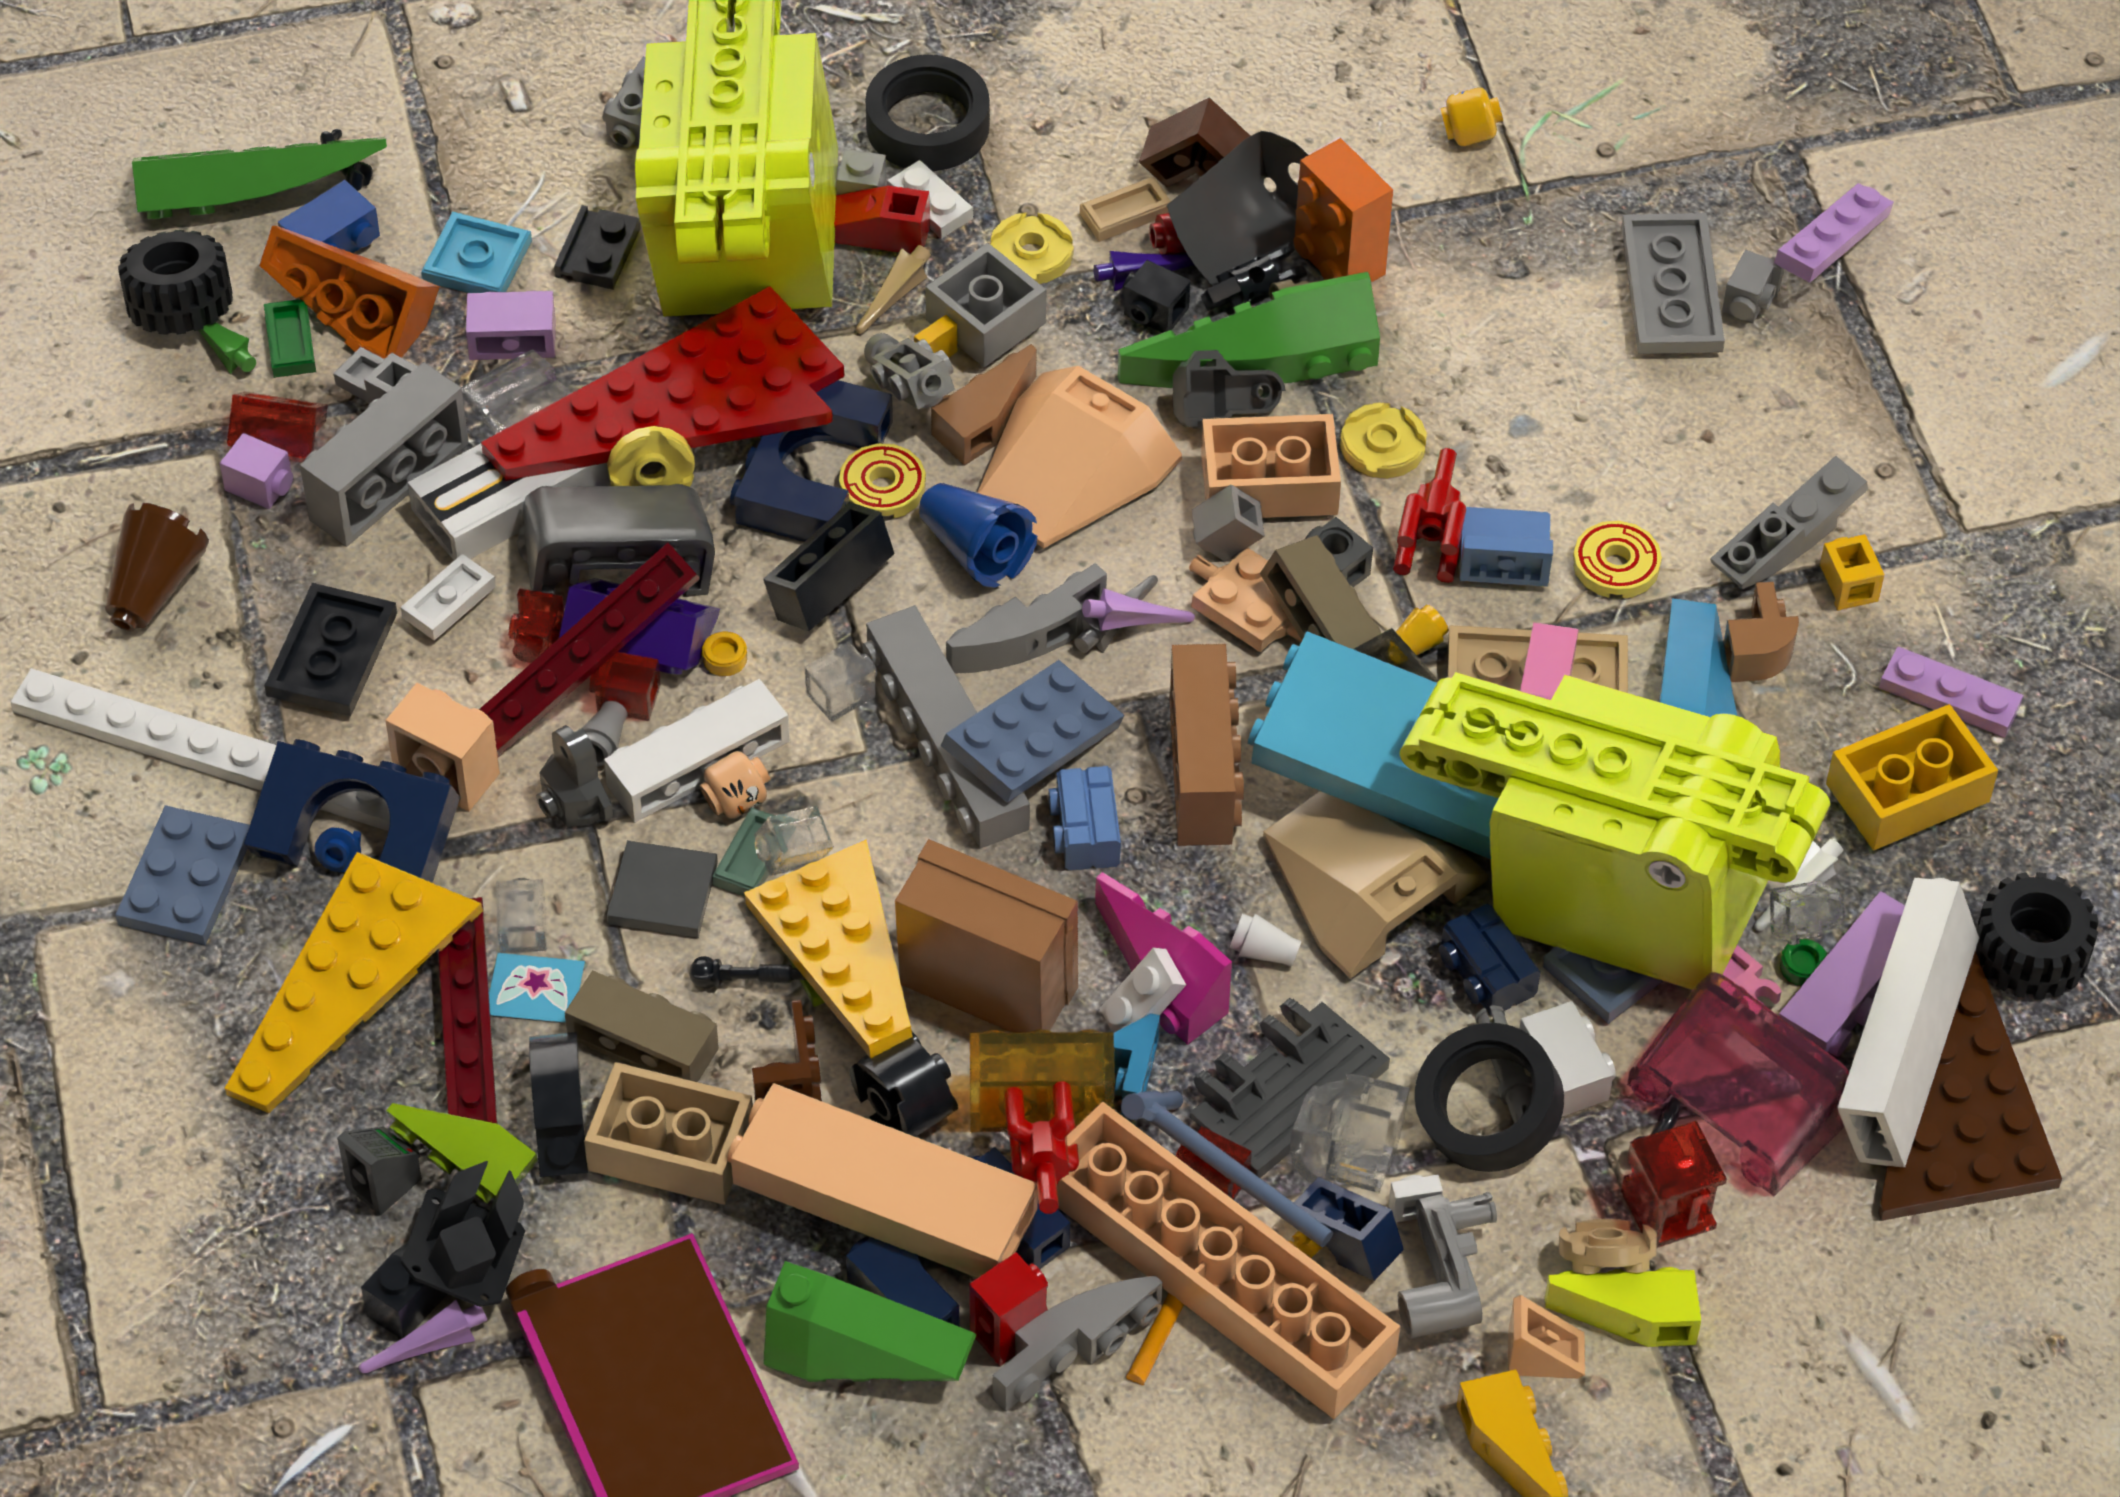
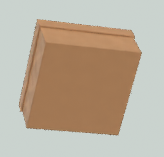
M930 839L927 840L918 855V863L895 899L901 985L1042 1045L1065 1004L1069 1005L1078 989V901Z

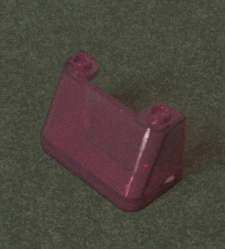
M1712 972L1696 985L1629 1071L1627 1085L1631 1087L1639 1099L1647 1103L1663 1104L1671 1095L1739 1146L1741 1148V1172L1745 1179L1753 1186L1762 1187L1772 1196H1775L1845 1127L1839 1114L1838 1105L1849 1070L1840 1061L1729 978L1720 973Z

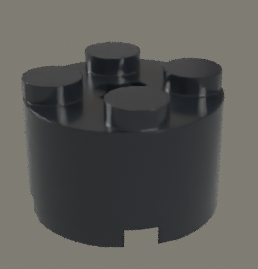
M912 1032L913 1038L911 1037L873 1058H870L868 1055L861 1058L850 1068V1078L860 1103L868 1099L876 1113L869 1116L872 1121L917 1137L957 1111L958 1104L946 1082L951 1077L948 1064L938 1053L930 1056L921 1045L918 1037Z

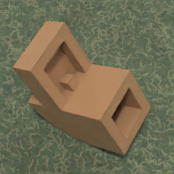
M1774 582L1756 583L1751 606L1752 619L1727 620L1723 643L1731 682L1759 681L1771 678L1782 672L1791 661L1799 626V617H1786L1784 600L1777 599Z

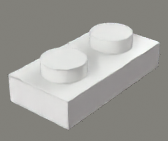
M920 160L887 180L890 186L929 191L930 229L941 239L973 219V207Z
M461 554L400 607L402 618L435 641L496 587L495 577L464 554Z
M1152 948L1099 1009L1112 1033L1149 1014L1160 1015L1183 990L1186 983L1168 951L1161 948Z

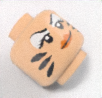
M736 751L707 767L703 773L704 783L699 786L705 800L717 816L723 813L728 818L734 819L766 800L767 791L764 784L771 779L758 757L750 760L744 753Z

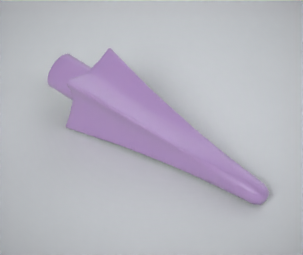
M1105 588L1102 590L1100 600L1086 599L1082 606L1084 617L1098 618L1100 631L1146 624L1192 622L1195 619V615L1192 612L1148 603Z
M457 1300L453 1301L410 1334L362 1362L359 1366V1371L369 1373L414 1356L475 1341L470 1329L488 1321L483 1308L474 1305L462 1311Z

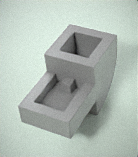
M360 347L333 375L335 384L338 387L370 404L373 400L381 398L392 389L403 375L411 373L418 366L393 353H390L383 359Z

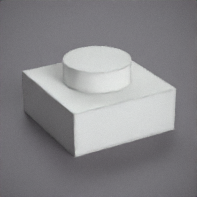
M1410 1175L1400 1181L1391 1182L1388 1208L1392 1209L1396 1223L1417 1219V1199L1443 1193L1439 1175L1426 1177Z

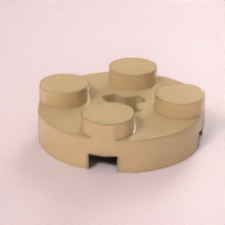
M1584 1220L1575 1223V1232L1568 1234L1566 1226L1559 1231V1254L1564 1259L1572 1261V1271L1580 1274H1595L1601 1271V1267H1620L1621 1270L1631 1273L1645 1272L1650 1269V1259L1655 1257L1657 1253L1656 1231L1644 1224L1643 1233L1630 1230V1221Z

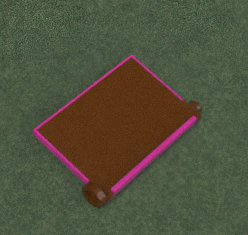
M693 1233L555 1284L550 1271L534 1269L517 1276L507 1285L506 1295L510 1301L511 1309L593 1497H729L799 1469V1462Z

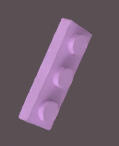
M1899 646L1895 650L1879 686L1881 690L1932 710L1950 704L1963 722L2004 738L2023 699L2022 694Z

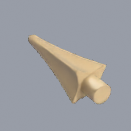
M918 245L911 255L901 248L880 291L856 326L858 334H863L892 305L928 278L923 266L931 257V254L925 247Z

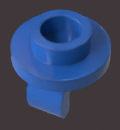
M334 827L322 832L315 843V855L318 861L331 871L345 872L356 852L361 853V832L354 831L352 834L345 829Z

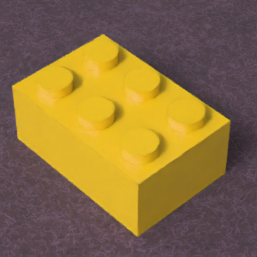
M1948 704L1834 751L1826 785L1874 851L1989 803L1998 769L1953 707Z

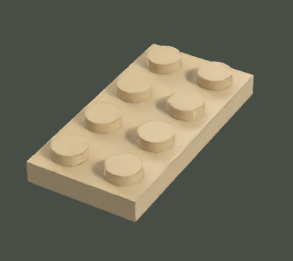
M1449 625L1447 678H1452L1455 672L1520 691L1532 630ZM1578 633L1571 677L1628 693V635Z

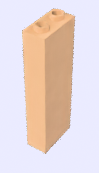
M775 1083L772 1084L764 1099L758 1098L755 1101L749 1115V1127L744 1136L737 1135L728 1152L727 1160L732 1166L733 1184L976 1278L1016 1252L1038 1209L1036 1182Z

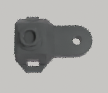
M1218 350L1194 351L1188 361L1182 362L1173 373V414L1184 427L1202 429L1203 419L1231 418L1233 414L1267 413L1279 404L1282 391H1286L1285 384L1277 373L1270 370L1235 371ZM1200 359H1212V361H1207L1205 366H1200ZM1260 387H1262L1263 394L1261 396H1259L1258 393Z
M565 725L552 732L554 754L550 755L539 772L542 792L536 795L537 802L543 813L548 818L553 816L560 818L567 827L591 825L600 819L606 822L613 818L612 803L598 777L596 753L584 729L581 728L574 732L569 726Z

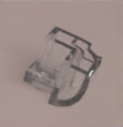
M1345 1073L1344 1080L1328 1082L1320 1087L1313 1085L1304 1098L1291 1137V1162L1300 1176L1310 1184L1320 1177L1334 1184L1339 1182L1380 1194L1387 1172L1390 1173L1400 1140L1410 1088L1364 1075Z

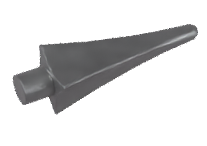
M1149 576L1124 595L1142 601L1157 584V576ZM1082 617L1084 630L1074 641L1076 647L1081 652L1087 653L1093 646H1096L1104 653L1120 628L1100 631L1098 618Z

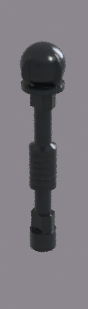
M707 956L696 958L689 969L691 981L704 989L713 986L719 987L722 981H732V979H758L760 983H791L792 980H806L797 968H792L790 964H760L759 967H733L732 965H722L720 959L713 960Z

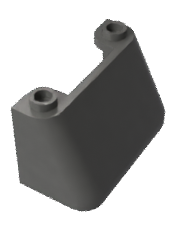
M683 484L588 487L542 486L526 496L523 504L522 519L532 598H554V588L560 581L569 578V584H578L580 570L638 569L667 543L675 549L700 578L686 591V595H708L715 548L711 528L695 489Z

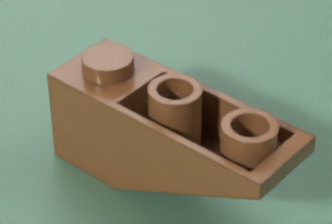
M1030 344L1021 351L1008 355L1002 363L984 374L976 375L967 385L951 395L943 396L941 402L931 407V435L964 466L998 445L1017 399L1036 378L1037 349Z

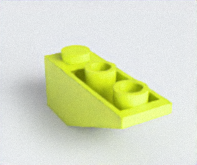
M1664 1267L1656 1271L1640 1273L1614 1269L1607 1273L1580 1274L1569 1270L1548 1276L1544 1299L1545 1308L1647 1347L1696 1345L1701 1325V1314L1695 1270H1679L1674 1267Z

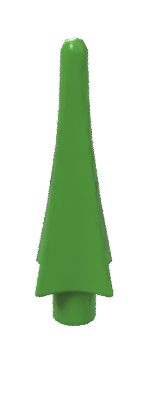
M216 322L212 325L203 326L204 329L198 330L230 374L237 367L244 372H250L256 366V359L248 352L249 338L233 332Z

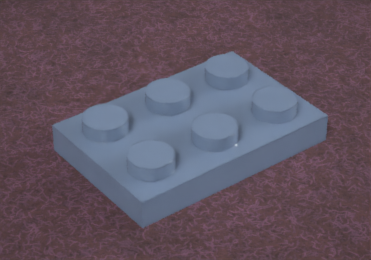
M165 805L116 912L117 924L205 946L248 848L244 845L250 825Z

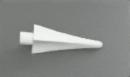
M1829 839L1821 848L1812 841L1795 879L1786 882L1771 905L1755 922V930L1758 932L1763 931L1790 906L1836 875L1833 864L1843 852L1842 846L1837 841Z

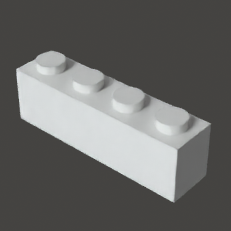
M760 679L746 686H739L733 689L727 696L707 706H700L694 709L688 716L673 724L659 727L644 739L614 751L611 756L604 759L607 787L635 823L700 789L699 785L704 783V770L729 754L739 751L752 760L755 757L760 758L790 742L788 714Z

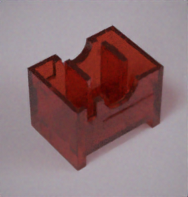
M1697 1120L1630 1141L1627 1158L1632 1173L1623 1177L1621 1193L1641 1233H1643V1224L1653 1228L1657 1233V1248L1716 1229L1717 1223L1712 1215L1717 1187L1726 1184L1727 1178Z

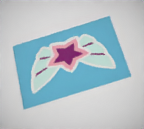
M497 953L489 992L491 1016L566 1023L565 1011L580 990L585 961Z

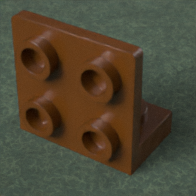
M801 999L791 1001L796 1063L774 1062L764 1067L752 1068L754 1103L758 1098H765L773 1083L822 1101L818 1055L815 1054L813 1017L812 1015L803 1016Z

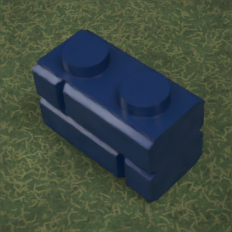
M1487 903L1470 911L1467 916L1464 914L1445 924L1441 945L1439 946L1441 959L1449 970L1457 969L1464 979V989L1472 1003L1475 1005L1481 1003L1486 1008L1488 1014L1492 1015L1490 1006H1500L1505 1011L1510 1009L1513 1004L1518 1005L1535 996L1538 992L1541 972L1491 904Z

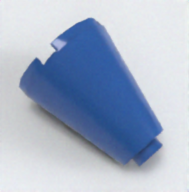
M945 483L934 485L925 491L921 497L919 506L920 518L966 572L979 584L993 588L1001 586L997 581L1003 579L1006 575L1013 579L1029 562L1036 547L1038 537L1032 533V522L1037 524L1036 517L1025 507Z

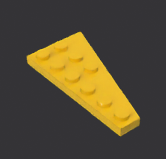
M867 839L744 892L747 908L870 1058L911 1037L913 1038Z
M356 852L224 1089L227 1096L270 1113L311 1074V1068L329 1051L335 1052L346 1041L345 1036L362 1020L366 1022L405 986L418 973L417 968L437 949L442 951L453 940L452 935L468 920L472 922L483 912L482 904Z

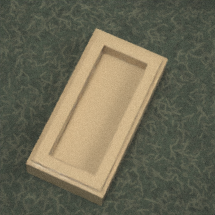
M1153 176L1080 204V215L1098 242L1153 222L1157 214L1169 213L1167 204L1171 200Z

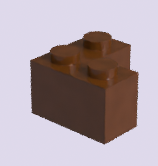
M1209 97L1150 126L1139 163L1167 188L1194 174H1197L1199 177L1203 176L1251 135Z

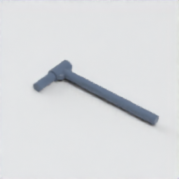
M1151 1090L1128 1094L1124 1097L1121 1103V1110L1126 1118L1150 1121L1319 1246L1324 1247L1333 1236L1332 1230L1171 1114L1169 1110L1178 1109L1183 1104V1097L1180 1092L1173 1090L1160 1093L1159 1091Z

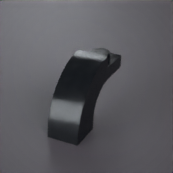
M577 1032L529 1036L532 1100L540 1177L588 1173L584 1143L585 1131Z

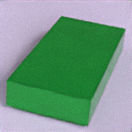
M301 299L264 304L273 377L316 372L307 305Z

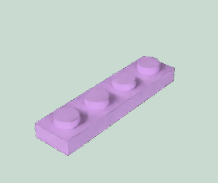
M1859 183L1856 184L1779 248L1774 264L1810 283L1890 215L1894 202L1880 195L1874 188L1863 186Z

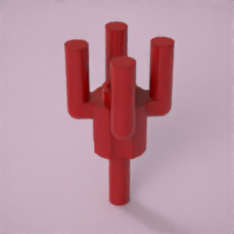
M1444 448L1440 450L1434 479L1429 483L1420 484L1417 493H1411L1406 497L1397 536L1398 548L1393 566L1394 572L1399 575H1408L1410 573L1417 540L1423 538L1427 541L1441 542V557L1436 576L1437 579L1444 583H1450L1454 580L1461 548L1466 506L1461 502V492L1451 485L1457 453L1453 449Z
M1064 1081L1057 1082L1052 1087L1054 1117L1050 1121L1030 1123L1025 1119L1023 1091L1018 1087H1010L1004 1092L1012 1171L1017 1176L1037 1183L1039 1209L1045 1214H1052L1058 1210L1057 1184L1063 1177L1069 1175V1172L1075 1171L1079 1166L1078 1145H1067L1066 1136L1076 1128L1071 1086Z

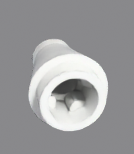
M1242 913L1229 948L1240 952L1238 957L1282 963L1292 967L1301 940L1291 937L1256 913L1253 917Z

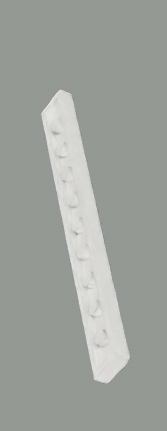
M32 668L11 700L13 713L260 791L262 790L276 745ZM363 791L343 793L329 800L320 809L389 831L390 813L385 800L372 793Z

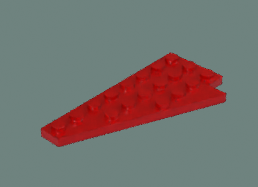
M769 286L481 442L482 453L507 481L607 463L612 448L623 436L636 429L645 427L669 428L683 436L691 448L827 425L833 422L832 410L816 392L845 377L844 365Z

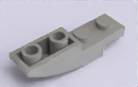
M1837 456L1833 457L1779 507L1774 503L1769 505L1710 558L1711 563L1741 589L1770 577L1788 566L1837 527V517L1868 490L1867 481Z
M1094 563L1084 571L1075 572L1070 575L1064 584L1050 593L1039 595L1028 607L1016 596L1003 605L994 606L983 618L967 628L957 630L946 641V659L955 674L1000 669L1042 656L1076 639L1084 630L1081 620L1084 617L1082 613L1083 603L1086 599L1100 600L1103 588L1106 589L1107 573Z
M1149 1276L1106 1284L1065 1300L1027 1323L1015 1332V1357L993 1374V1400L1007 1411L1018 1401L1023 1403L1031 1399L1039 1390L1042 1381L1054 1371L1060 1373L1067 1369L1075 1360L1077 1352L1089 1364H1093L1103 1354L1109 1356L1115 1353L1124 1343L1127 1334L1139 1324L1141 1326L1148 1325L1159 1314L1162 1308L1163 1282L1157 1276Z

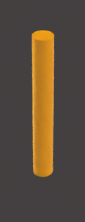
M1168 1293L1126 1376L1128 1380L1141 1385L1145 1384L1184 1306L1183 1303L1170 1293Z

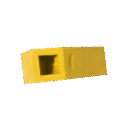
M1517 1369L1460 1382L1456 1407L1472 1450L1522 1497H1568L1565 1477L1560 1470L1554 1471L1549 1458L1552 1457V1445L1548 1432L1545 1428H1538L1534 1414H1536L1534 1394L1529 1385H1522Z

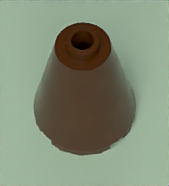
M134 503L128 506L123 515L105 605L106 612L111 616V623L126 631H134L135 628H145L206 552L209 539L201 528L196 535L187 528L190 522L189 519L165 507L143 503L140 510H135Z

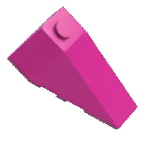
M1103 872L1096 877L1095 904L1131 971L1136 968L1152 948L1166 949L1186 983L1183 990L1160 1014V1025L1166 1032L1176 1034L1188 1045L1229 1013L1232 961L1197 930L1188 926L1181 931L1170 923L1172 919L1168 912L1159 908L1152 913L1146 909L1144 901L1139 894Z

